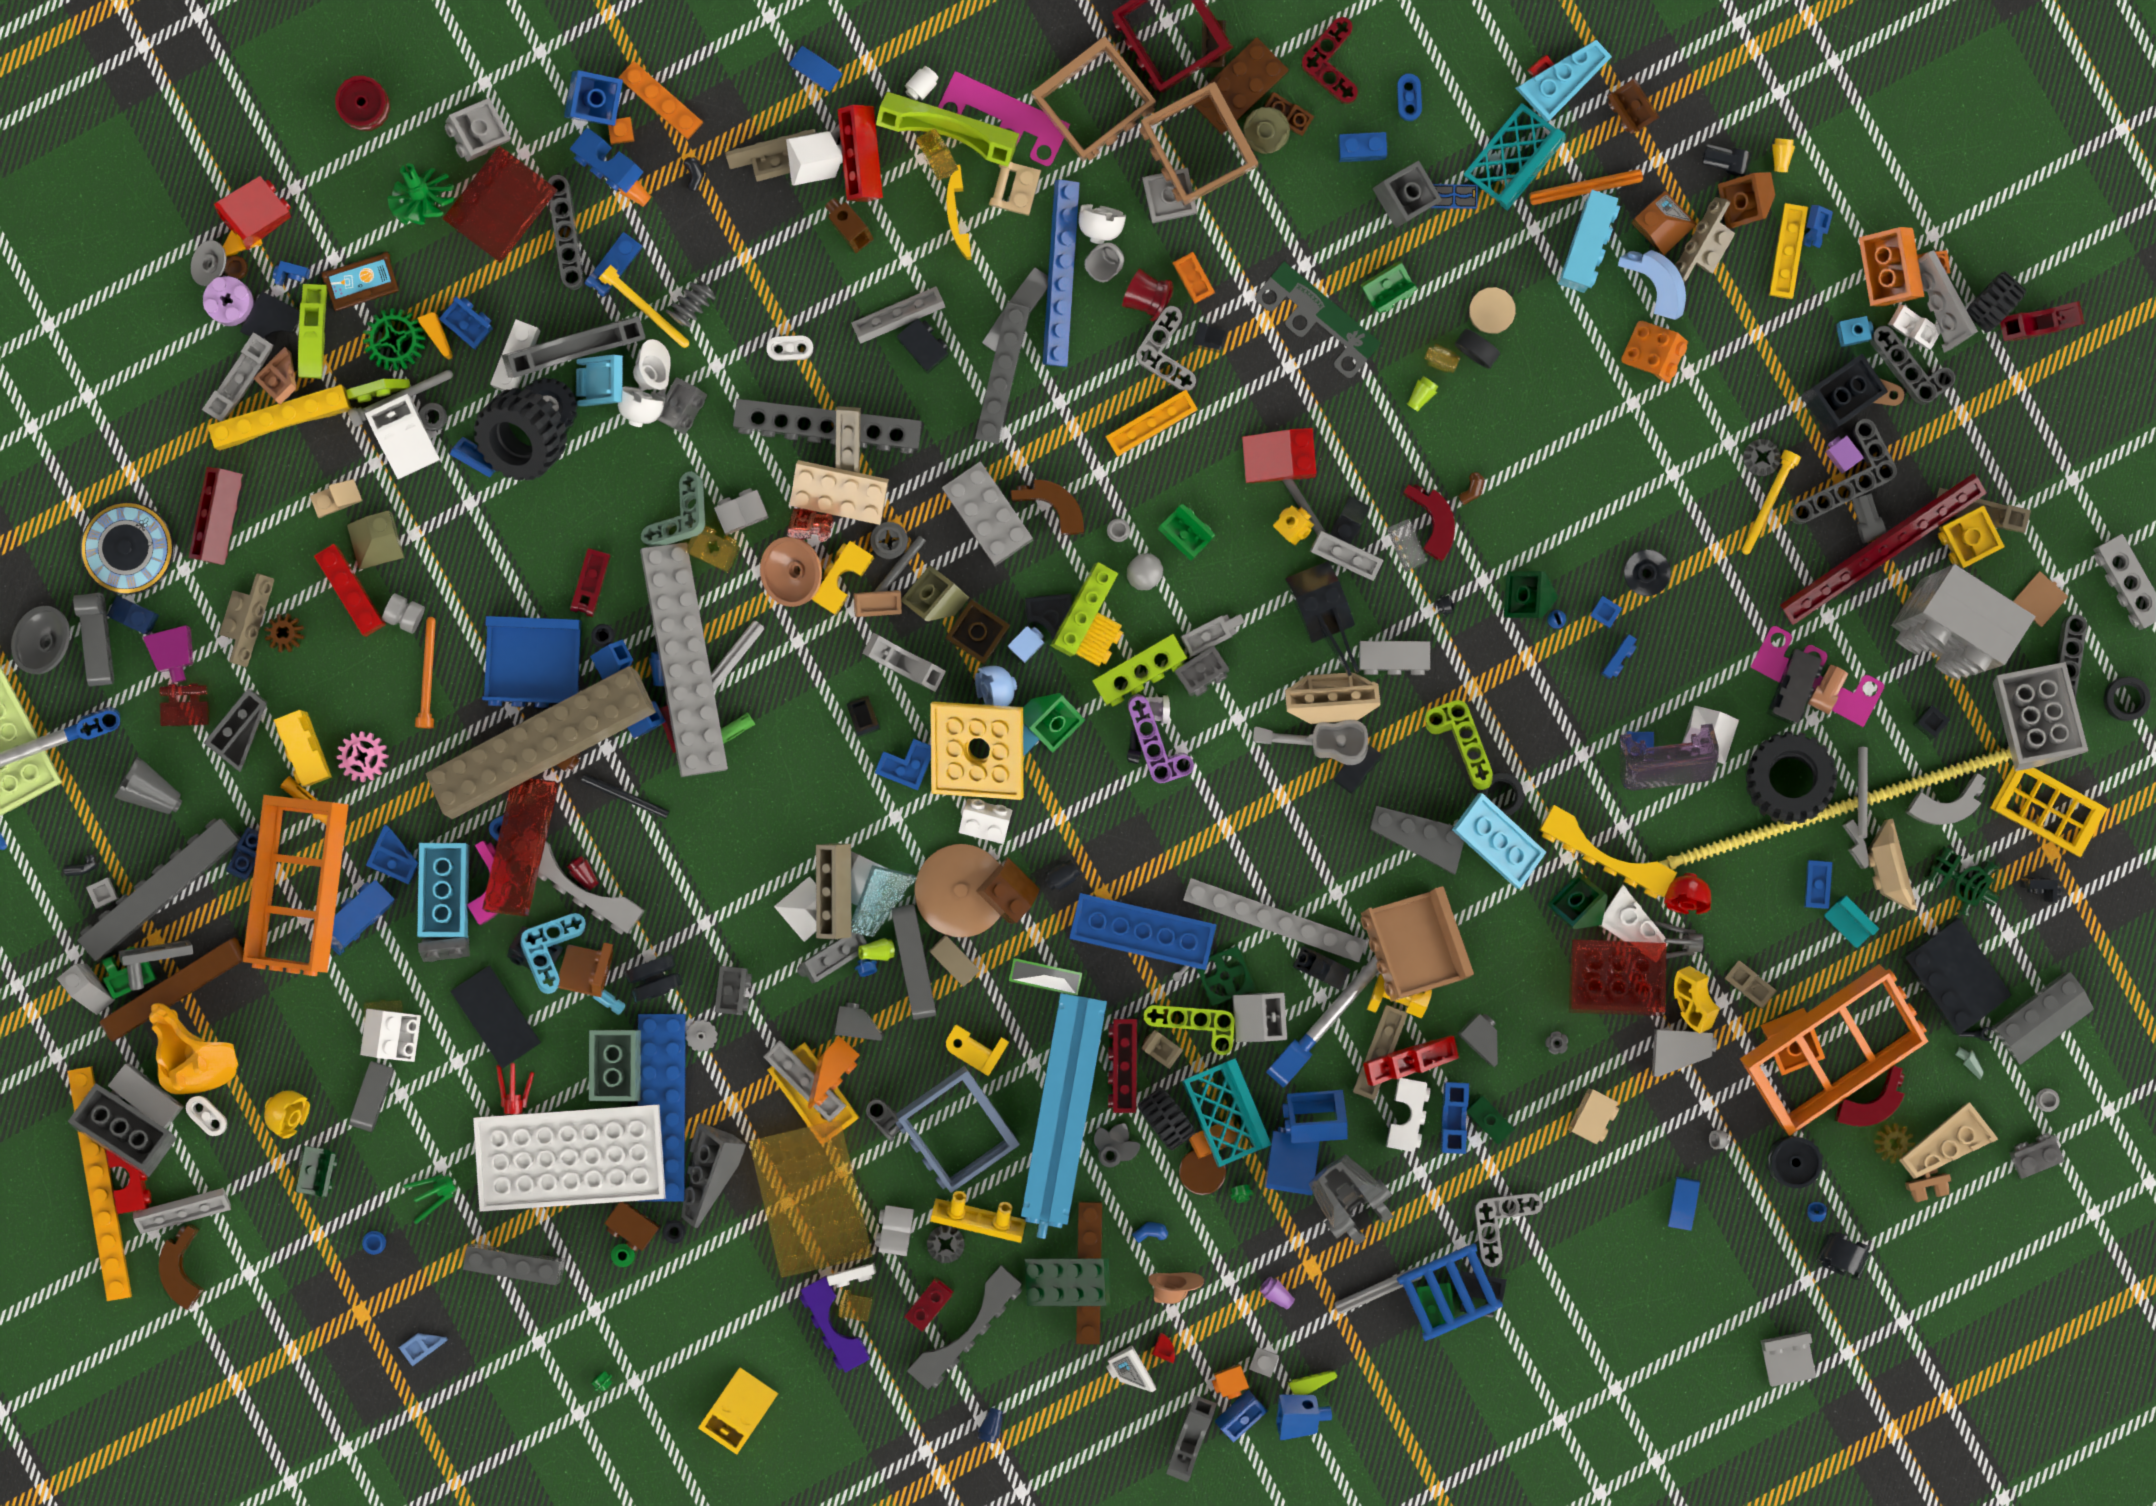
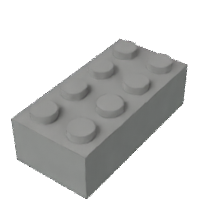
M981 461L942 487V490L994 566H997L1033 541L1032 536Z

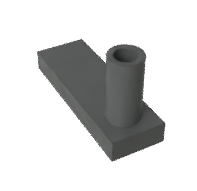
M853 929L851 937L838 939L803 961L797 968L798 974L802 977L808 976L811 983H816L859 955L858 947L867 944L860 929Z
M189 940L119 951L122 965H127L130 990L144 988L141 963L193 954V947Z

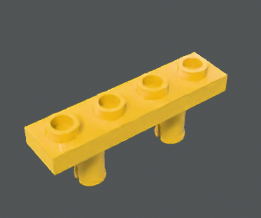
M961 1191L954 1192L951 1202L935 1199L930 1222L1019 1243L1022 1242L1026 1221L1025 1219L1011 1216L1012 1205L1008 1202H1001L996 1213L966 1206L967 1196Z

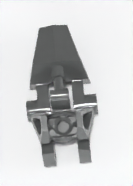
M1346 1154L1327 1165L1309 1182L1321 1210L1327 1217L1324 1223L1337 1239L1345 1232H1347L1356 1245H1359L1366 1239L1350 1218L1353 1215L1351 1211L1361 1203L1363 1205L1368 1203L1384 1224L1394 1217L1383 1203L1392 1196L1388 1188L1380 1178L1376 1181Z

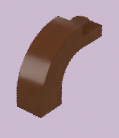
M1034 480V489H1030L1029 485L1016 486V490H1011L1012 502L1039 500L1053 506L1060 518L1061 536L1084 534L1083 516L1080 507L1074 497L1060 485L1046 480Z
M192 1224L186 1228L183 1226L175 1237L178 1239L177 1242L173 1239L166 1240L159 1258V1275L164 1289L177 1304L186 1310L192 1309L204 1291V1288L193 1282L186 1275L183 1268L184 1253L200 1230Z

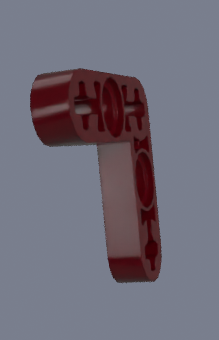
M1339 17L1333 21L1304 55L1301 66L1305 73L1343 104H1351L1357 98V87L1328 62L1352 33V22L1346 17ZM1345 23L1348 32L1342 31L1337 36L1340 42H1337L1335 37L1328 33L1332 32L1334 35L1338 30L1337 24L1343 25ZM1323 40H1330L1334 48L1329 52H1325L1321 49L1320 44ZM1316 49L1321 55L1316 61L1318 67L1312 66L1308 68L1307 59H1314L1317 53L1313 51ZM1326 72H1332L1336 75V81L1333 84L1324 82L1323 75ZM1342 80L1343 83L1341 84V86L1345 90L1351 88V95L1353 97L1347 96L1346 98L1342 97L1343 91L1339 87L1337 91H1334L1333 89L1339 84V81Z

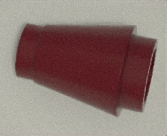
M582 855L566 866L569 869L568 873L587 891L599 884L588 860L584 859Z

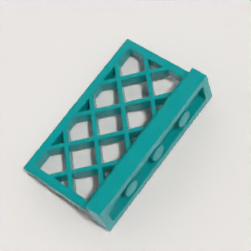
M1521 103L1465 171L1464 176L1475 185H1478L1480 189L1500 203V206L1508 211L1565 142V133L1559 128L1553 127ZM1522 112L1531 117L1530 125H1517V118ZM1545 127L1550 131V134L1545 139H1535L1534 128ZM1532 129L1533 140L1519 142L1518 130ZM1516 131L1517 142L1503 144L1502 136L1505 132ZM1534 144V153L1530 157L1521 158L1520 146ZM1517 147L1518 158L1505 160L1503 148ZM1493 149H1501L1502 160L1488 162V153ZM1519 162L1520 170L1517 174L1506 175L1505 164ZM1503 164L1504 176L1490 177L1489 166ZM1486 166L1487 178L1477 179L1472 175V172L1477 167ZM1504 180L1505 188L1499 195L1491 190L1492 181Z
M1236 1059L1228 1060L1182 1080L1217 1167L1226 1165L1271 1145ZM1221 1070L1224 1076L1222 1086L1210 1082L1213 1073ZM1198 1080L1205 1083L1201 1095L1193 1092L1190 1082ZM1209 1085L1220 1090L1216 1102L1205 1097ZM1223 1092L1232 1095L1233 1102L1231 1108L1220 1104ZM1203 1100L1214 1105L1210 1117L1202 1114L1200 1108ZM1218 1107L1229 1111L1225 1123L1214 1119ZM1233 1113L1239 1115L1242 1119L1240 1130L1229 1125ZM1212 1122L1223 1126L1219 1138L1212 1136L1209 1129ZM1227 1129L1238 1133L1234 1145L1223 1141ZM1242 1135L1250 1138L1252 1148L1244 1150L1238 1147ZM1221 1144L1232 1148L1229 1158L1224 1160L1221 1159L1218 1152Z

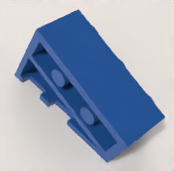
M376 880L371 884L369 882L364 883L358 889L359 894L354 899L349 897L340 906L342 910L334 917L331 948L339 956L344 952V948L353 940L356 941L369 925H372L393 905L395 899Z

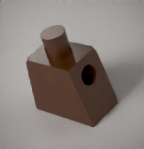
M833 198L825 205V208L830 212L828 218L832 225L855 253H858L874 240L868 227L847 202L840 204L836 198Z

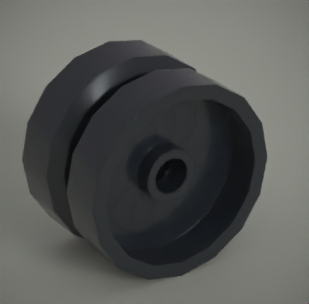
M672 954L624 971L628 983L633 984L642 980L644 984L633 988L631 991L635 1002L662 996L669 993L670 990L684 985L679 973L664 975V972L676 966Z
M1786 1136L1777 1140L1771 1146L1767 1155V1168L1770 1175L1778 1183L1790 1188H1804L1811 1185L1819 1177L1822 1170V1156L1819 1149L1811 1141L1798 1136ZM1794 1158L1799 1160L1798 1163H1795V1167L1792 1165Z

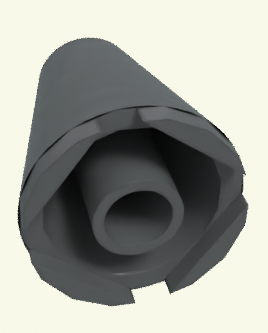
M138 757L131 765L130 770L114 796L118 800L170 814L171 811L176 813L183 801L179 799L181 794Z

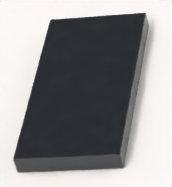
M490 965L450 991L502 1069L542 1043Z

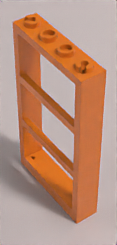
M263 795L243 962L252 963V968L266 969V965H269V970L283 972L284 967L287 973L300 974V970H304L303 975L317 976V972L328 973L348 804ZM283 810L328 815L322 859L278 854ZM277 862L321 867L316 911L271 906ZM270 913L315 919L309 963L265 957Z
M1878 964L1740 1058L1780 1127L1789 1136L1928 1042L1924 1035L1927 1032L1924 1025L1919 1020L1916 1021L1914 1016L1917 1013L1910 1003L1907 1004L1904 999L1907 996L1900 986L1897 987L1894 983L1897 978L1890 969L1885 970ZM1880 983H1883L1910 1031L1874 1055L1846 1006ZM1839 1012L1867 1061L1831 1084L1803 1036ZM1796 1041L1824 1090L1788 1114L1759 1065Z

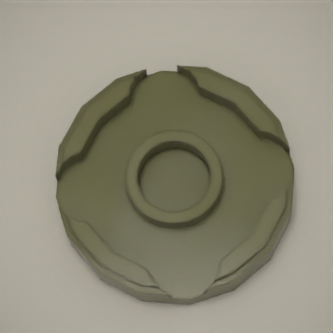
M1262 107L1253 111L1246 118L1244 123L1245 139L1253 150L1259 153H1273L1280 150L1287 143L1290 135V125L1281 111L1272 107Z

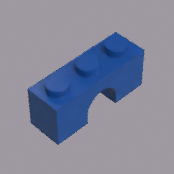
M589 128L583 131L570 148L576 155L574 159L580 165L585 167L588 164L592 167L590 172L599 179L605 177L607 179L605 183L615 191L621 189L627 193L643 173L632 160L620 151L613 159L605 161V157L611 150V147Z
M1444 1082L1440 1152L1466 1154V1112L1469 1098V1083Z

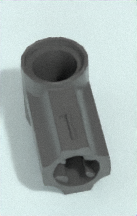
M1872 494L1851 500L1858 520V532L1863 543L1876 540L1886 533L1884 522L1878 516Z

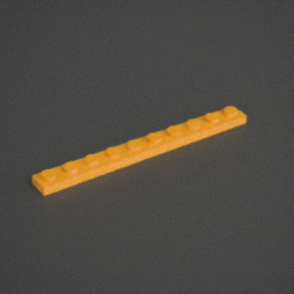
M93 1067L68 1071L74 1112L95 1085ZM78 1131L107 1301L132 1297L106 1149Z

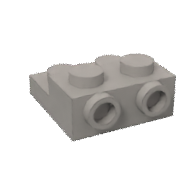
M490 98L449 115L445 121L447 123L445 124L446 133L449 137L454 136L457 142L456 151L461 158L465 157L467 162L488 153L490 149L509 142L511 139Z

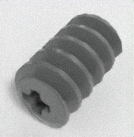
M696 277V280L699 284L690 283L692 291L683 290L686 298L677 297L680 305L671 304L674 312L665 311L681 326L684 325L690 328L691 324L688 319L696 321L695 312L704 313L701 305L710 306L707 298L716 299L713 291L698 277Z

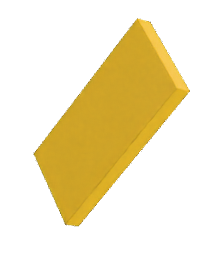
M804 1042L792 1052L815 1074L818 1059L806 1042ZM773 1066L767 1069L821 1145L860 1118L838 1087L834 1091L829 1088L846 1105L829 1123L814 1107L808 1108V1101Z

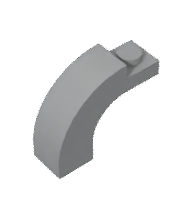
M875 633L872 634L862 653L879 664L936 692L946 672Z
M1978 773L1974 774L1961 795L1951 803H1939L1924 793L1919 792L1905 813L1918 821L1932 825L1951 824L1963 820L1971 815L1981 804L1974 799V796L1978 797L1985 788L1983 782L1986 778Z

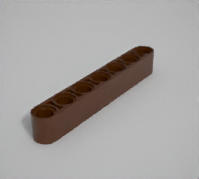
M236 937L228 940L99 1022L111 1042L116 1041L150 1020L149 1016L152 1012L151 1006L153 1004L161 1003L170 1007L241 963L244 955L243 947Z

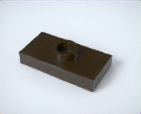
M1202 20V57L1218 48L1219 45ZM1217 20L1226 34V20ZM1226 53L1203 68H1225Z

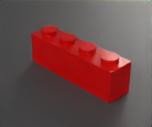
M850 105L838 109L847 201L870 202L883 198L874 106Z
M332 544L314 555L363 636L367 637L386 625L337 545Z

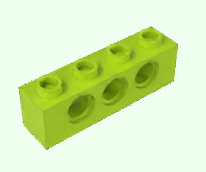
M1099 562L1092 566L1050 646L1070 657L1076 654L1118 575L1117 572Z
M1174 634L1092 680L1105 705L1111 704L1114 707L1124 701V695L1130 692L1132 695H1135L1145 689L1143 684L1150 680L1154 684L1165 677L1163 673L1169 669L1175 672V670L1184 665L1183 661L1187 660V657ZM1158 654H1163L1168 659V663L1163 667L1157 666L1154 662V658ZM1137 666H1144L1148 674L1144 678H1137L1134 674V669ZM1119 677L1125 678L1128 683L1127 687L1124 690L1116 689L1114 686L1115 679Z

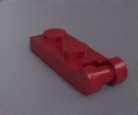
M587 549L570 611L575 613L580 611L586 613V616H594L610 561V554ZM582 596L590 597L589 604L581 602Z

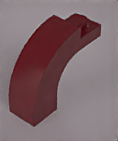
M2080 301L2036 312L2014 314L2005 317L2000 323L2004 341H2016L2043 336L2085 324Z
M1416 484L1413 487L1408 485L1403 495L1422 506L1432 519V534L1422 551L1442 563L1453 544L1455 536V521L1452 510L1444 497L1433 489L1430 495L1427 496L1425 495L1426 490Z
M1897 1066L1889 1068L1883 1089L1873 1101L1864 1104L1845 1099L1840 1101L1834 1121L1860 1127L1874 1125L1887 1119L1897 1110L1905 1093L1896 1091L1897 1087H1901L1903 1083V1068Z

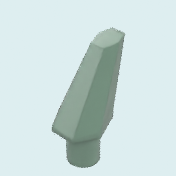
M1959 1047L1955 1055L1963 1059V1065L1978 1079H1981L1984 1071L1974 1051L1968 1052Z

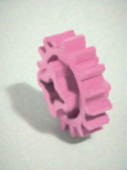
M360 732L359 737L352 733V740L344 739L343 741L346 746L338 747L342 751V755H338L337 759L343 761L339 768H346L344 775L352 774L353 781H356L358 776L361 782H365L366 777L373 781L375 780V773L382 775L380 767H387V764L383 762V759L389 758V755L383 754L387 747L379 745L382 741L381 738L373 740L374 734L369 733L367 737H365L364 732ZM362 741L369 742L374 747L367 749L362 744ZM353 747L352 755L348 757V752ZM360 752L368 754L365 757V763L358 760L361 756ZM378 756L377 763L373 767L372 762L374 760V757ZM356 765L361 766L364 772H357L351 767Z

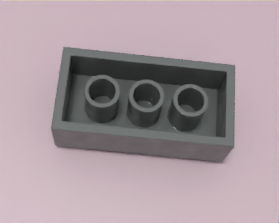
M96 1083L68 1120V1123L74 1129L148 1177L151 1176L177 1139L169 1130Z

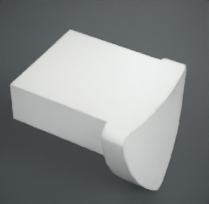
M1163 695V697H1146L1155 721H1163V724H1168L1170 716L1168 695ZM1140 702V718H1141V717H1144V716H1149V713L1146 714V715L1143 714L1142 706L1145 705V703H1141V702Z

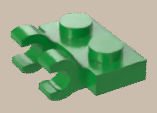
M135 946L130 947L126 950L135 949ZM114 956L103 960L102 962L109 974L103 980L112 999L133 991L129 987L127 967L119 971ZM149 962L141 963L143 984L145 985L156 980L157 978Z

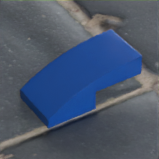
M801 46L789 63L793 69L829 93L842 76L839 70L804 46Z
M1676 1177L1668 1227L1685 1230L1692 1229L1700 1181Z

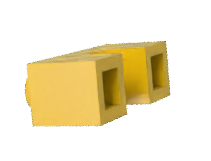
M851 541L847 545L845 543L842 544L836 554L839 558L835 564L830 563L824 572L826 578L820 584L816 595L812 598L815 603L835 616L849 597L839 589V577L845 572H854L862 577L874 559L873 555Z

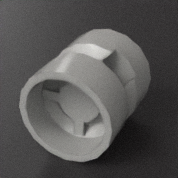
M394 593L384 610L382 620L391 625L399 623L402 630L413 634L422 619L425 607L413 601L408 604L406 598Z

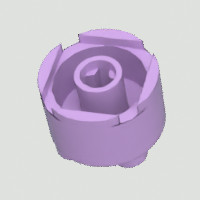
M229 276L217 277L205 289L203 306L208 315L218 323L225 326H236L246 321L254 306V299L249 288L240 280ZM231 298L233 300L232 304L224 303L226 299Z

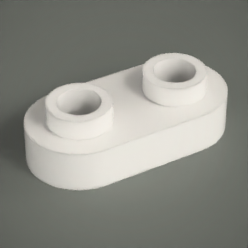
M806 336L774 337L767 344V353L770 358L776 361L805 360L812 355L813 344ZM799 345H805L806 350L804 352H799ZM776 346H782L783 351L776 353L774 351Z
M195 1096L187 1102V1114L208 1135L218 1136L225 1132L227 1119L207 1098ZM198 1103L203 1106L201 1112H198L195 1108ZM213 1120H218L220 1123L217 1129L212 1126Z

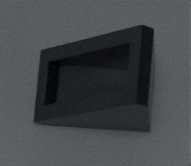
M869 696L847 703L859 738L881 730Z

